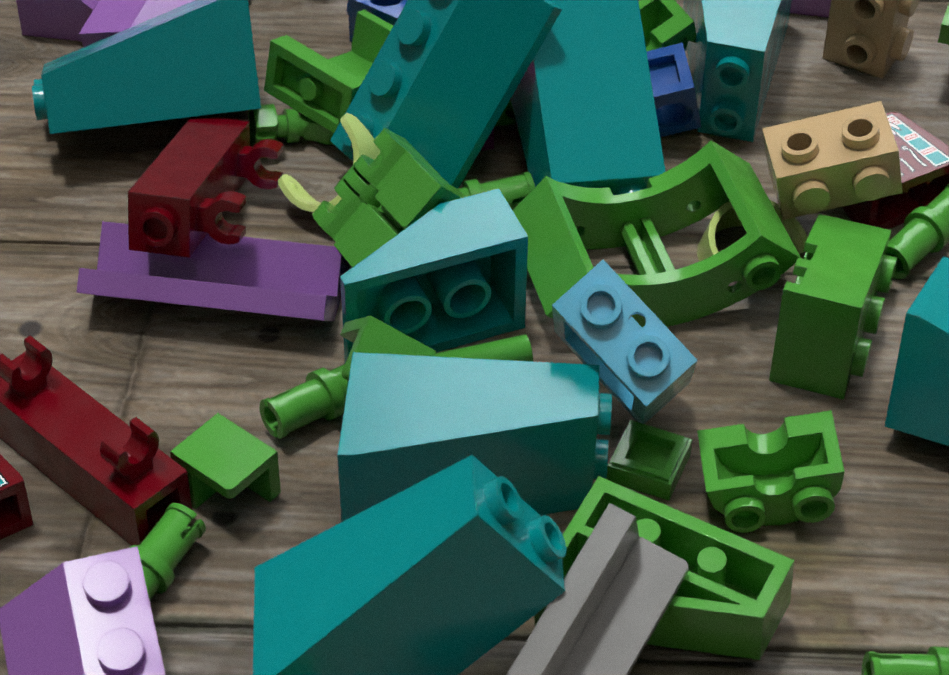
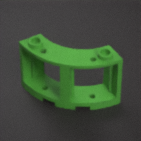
M712 140L686 161L660 175L649 178L647 189L613 195L610 187L587 188L573 186L546 176L512 210L528 235L527 269L545 314L552 319V304L594 268L586 249H606L625 246L638 275L618 274L619 277L666 327L696 320L718 312L759 290L771 287L779 280L783 273L796 263L798 258H801L750 163ZM730 201L746 234L713 256L692 265L675 269L660 237L702 220ZM738 281L735 285L728 286L730 283ZM635 314L632 316L642 328L645 326L646 321L642 315Z

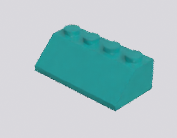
M408 0L346 113H350L359 119L374 139L384 128L405 138L442 178L458 189L562 9L550 0ZM340 122L330 141L353 161L352 143Z

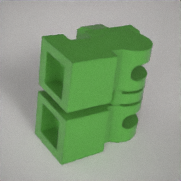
M384 128L373 140L374 144L381 151L375 160L362 154L334 187L337 194L341 197L339 203L334 206L327 201H322L312 213L314 220L336 242L334 246L352 267L440 203L466 197L442 178L405 138L387 128Z

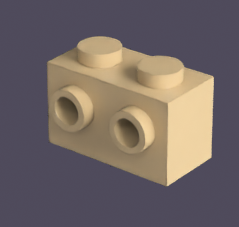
M831 0L822 58L883 79L895 60L903 61L910 50L914 31L908 29L907 26L909 17H912L920 0Z
M882 101L762 128L768 171L783 220L902 193L899 150Z

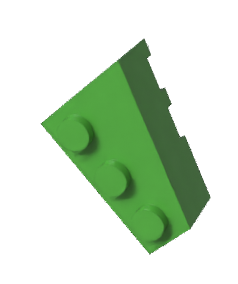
M818 214L805 242L804 252L806 253L804 259L798 258L794 265L793 275H797L795 283L787 281L783 289L769 381L844 400L851 375L864 376L872 340L863 338L865 332L877 334L885 298L876 296L877 291L889 293L897 264V257L887 255L891 230Z
M598 476L563 533L566 544V555L562 557L564 578L608 504L611 503L636 517L640 537L688 563L689 571L647 644L760 660L790 604L794 560ZM547 606L534 615L535 626Z

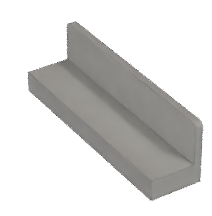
M609 503L564 578L565 592L548 604L507 675H629L689 571L688 563L640 537L636 517Z

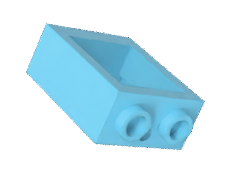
M604 259L552 304L554 332L584 364L600 365L599 381L637 422L645 424L690 383L698 360ZM639 314L645 318L646 324L643 328L632 317L633 315Z

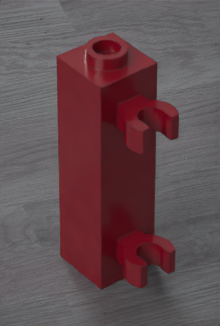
M207 116L191 117L128 191L129 250L190 258L207 233L215 241L222 244L232 245L239 243L246 234V226L228 223L223 218L222 212L240 213L246 204V196L237 191L246 179L260 189H274L278 187V179L283 175V172L266 170L262 166L260 158L278 159L283 152V144L276 140L265 139L257 142L253 147L249 146L250 121Z
M32 336L24 339L26 351L15 359L10 360L3 353L0 355V439L131 546L140 545L165 514V509L171 503H180L192 510L187 470L158 448L159 436L153 429L137 417L130 420V426L55 369L52 366L53 357L50 350Z

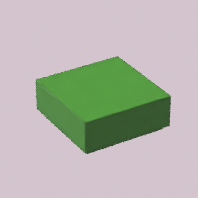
M630 420L608 463L607 480L669 501L690 458L693 439Z

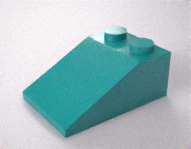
M500 189L440 203L341 275L343 326L345 322L371 315L434 349L436 352L525 328L528 235ZM343 337L346 363L354 343Z

